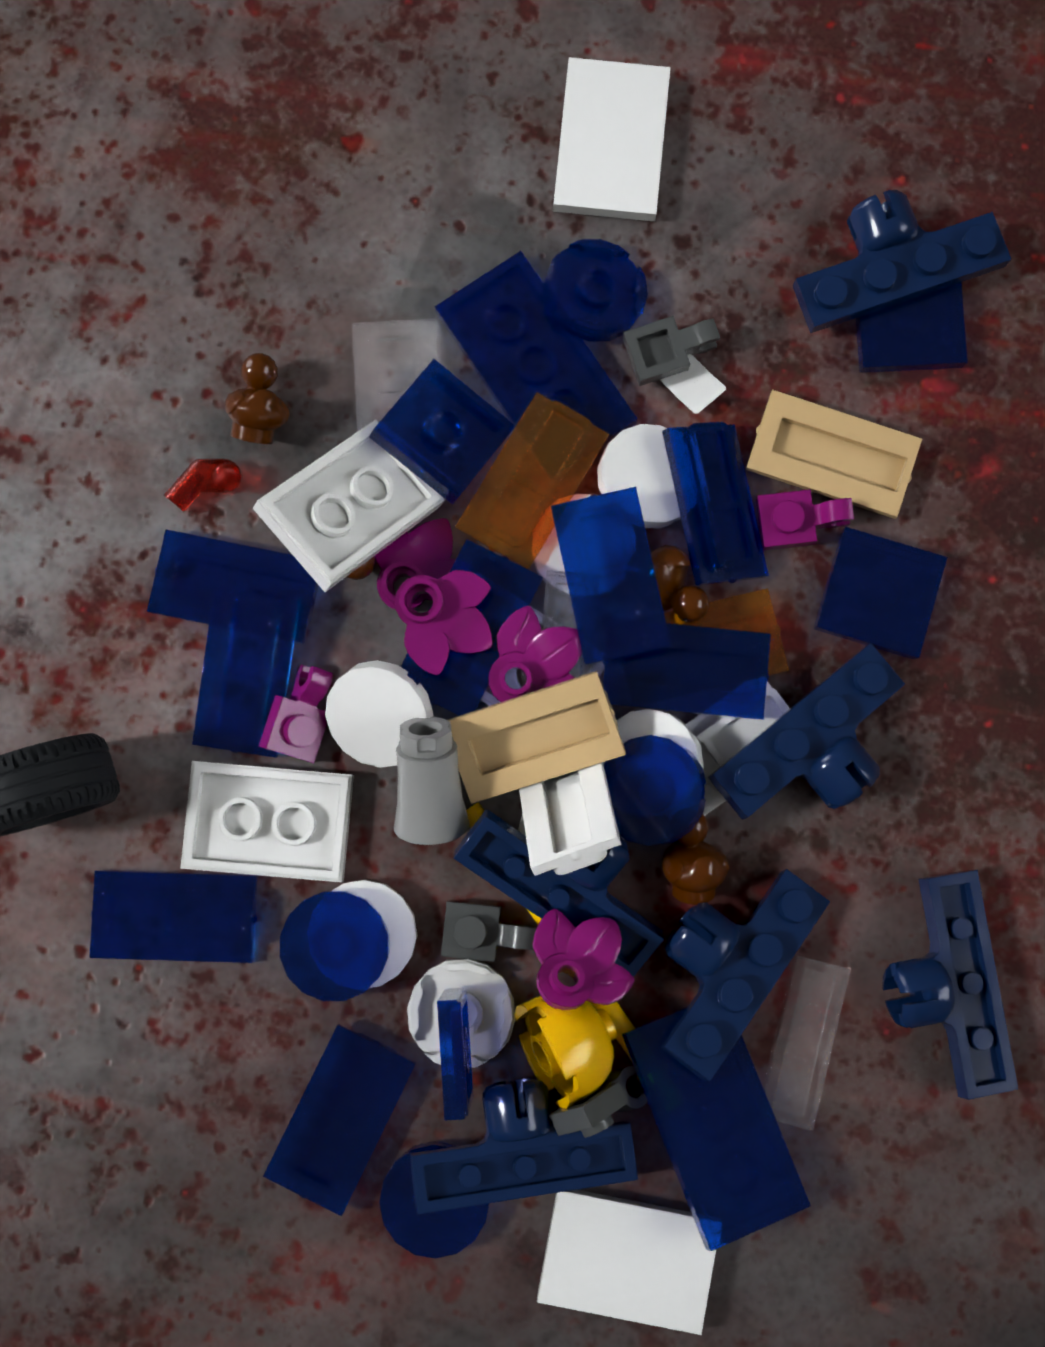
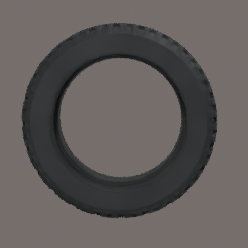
M94 733L80 734L31 745L0 755V836L50 824L114 802L120 792V784L116 779L117 774L105 739Z

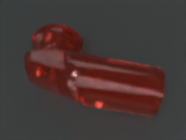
M196 459L173 483L164 496L185 512L200 493H227L234 491L241 483V472L237 464L229 459Z

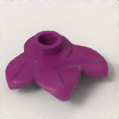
M440 518L425 522L409 534L406 532L374 556L381 569L377 578L378 594L381 600L391 609L396 610L395 596L397 592L394 590V584L401 577L411 578L417 575H428L439 579L454 570L475 573V568L472 565L457 559H450L453 551V536L448 519ZM427 594L418 595L413 601V609L418 608L425 600L433 601L432 597Z
M454 570L439 579L428 575H417L404 581L397 590L395 608L400 619L407 625L404 646L409 656L424 671L432 675H440L446 665L450 650L456 653L474 654L486 651L492 647V634L489 624L483 614L476 608L486 598L491 589L489 583L480 576L464 570ZM420 594H427L433 599L431 609L424 613L413 609V601Z
M525 606L516 610L502 624L497 634L496 641L499 658L492 664L488 676L489 688L493 696L498 701L503 702L575 678L569 672L574 668L582 655L584 633L581 630L564 626L541 630L537 615L531 606ZM519 669L524 672L526 683L522 688L512 689L506 684L505 675L509 670Z
M552 909L544 915L534 933L532 945L541 963L536 979L537 988L541 997L549 1006L560 1010H573L582 1006L586 1001L610 1005L621 1000L627 994L635 979L625 968L614 963L620 953L622 944L621 931L615 920L596 917L583 921L575 927L558 909ZM563 972L571 976L575 981V986L568 987L563 985L558 979V973Z

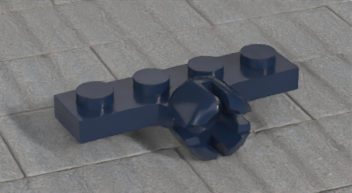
M888 190L883 192L886 202L882 204L876 195L863 200L853 207L851 215L847 220L858 250V257L796 278L794 281L793 289L810 334L1006 267L1012 259L993 212L934 232H925L918 226L907 195L901 191Z
M870 643L709 775L708 779L742 820L751 816L795 777L806 780L828 808L836 809L850 804L862 795V788L868 785L870 788L880 775V767L859 743L855 730L860 722L902 688L905 683L873 644Z
M486 809L454 851L453 859L541 919L550 910L558 909L575 927L583 921L596 917L615 920L621 931L622 944L620 953L614 963L625 968L633 977L664 940L663 930L608 892L610 883L629 861L628 845L620 835L621 845L608 849L606 857L598 863L564 875H558L554 870H550L535 876L530 868L526 836Z
M785 869L779 873L747 922L743 925L734 924L708 903H699L689 909L679 921L681 925L679 930L671 932L665 949L669 957L697 978L700 986L698 993L660 1048L704 1082H710L830 901L788 869Z
M965 870L919 878L930 940L929 953L922 958L895 962L887 967L883 974V991L899 988L900 993H910L907 996L885 1000L888 1012L896 1024L906 1028L910 1027L912 1029L938 1023L943 1024L947 1033L958 1097L970 1100L1018 1090L978 870Z
M532 1078L516 1079L519 1112H516L511 1083L506 1084V1081L494 1083L486 1087L482 1094L486 1133L483 1140L476 1144L410 1153L417 1214L431 1213L638 1180L631 1123L627 1121L615 1122L607 1129L590 1137H584L581 1131L558 1136L549 1117L551 1109L548 1087L542 1081Z

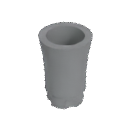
M439 717L413 718L405 721L400 725V741L396 748L398 784L394 832L400 839L419 845H436L453 841L468 831L470 823L462 795L457 744L452 737L451 723Z

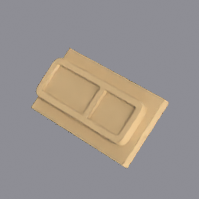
M772 389L761 423L756 428L757 435L745 470L805 490L811 489V492L832 499L852 498V505L896 519L908 483L912 479L911 473L922 438Z
M598 670L448 719L451 723L453 740L457 744L459 772L471 804L626 755V750L618 730L615 712L612 709L607 692L604 690Z

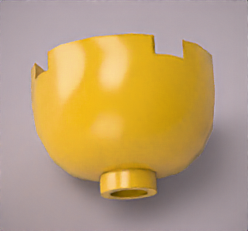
M541 995L516 1007L514 1013L515 1022L525 1017L528 1030L518 1035L523 1051L537 1080L542 1081L548 1087V1091L556 1088L560 1095L563 1096L562 1099L555 1102L557 1106L567 1109L587 1099L601 1088L612 1070L614 1050L611 1041L617 1038L613 1021L604 1009L596 1011L593 1005L586 1001L576 1009L560 1010L549 1006Z

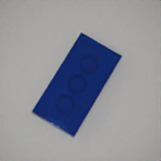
M521 251L435 306V313L550 480L611 441L622 430L630 428L637 423L638 418Z
M685 1007L622 1033V1036L705 1249L713 1251L810 1207L811 1204L742 1035L710 1082H704L660 1048L688 1008Z

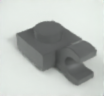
M670 316L623 332V341L639 386L688 371L690 367L688 354L696 355L717 348L716 341L720 340L714 318L678 330L674 316Z
M447 901L441 956L495 962L498 946L534 950L532 944L534 933L538 926L501 923L502 906Z
M634 1066L610 1072L601 1088L587 1099L567 1109L559 1108L551 1113L549 1117L558 1136L581 1131L584 1137L593 1136L614 1123L611 1114L614 1112H626L643 1107L649 1099L647 1093L644 1092L630 1096L626 1090L627 1079L636 1073Z

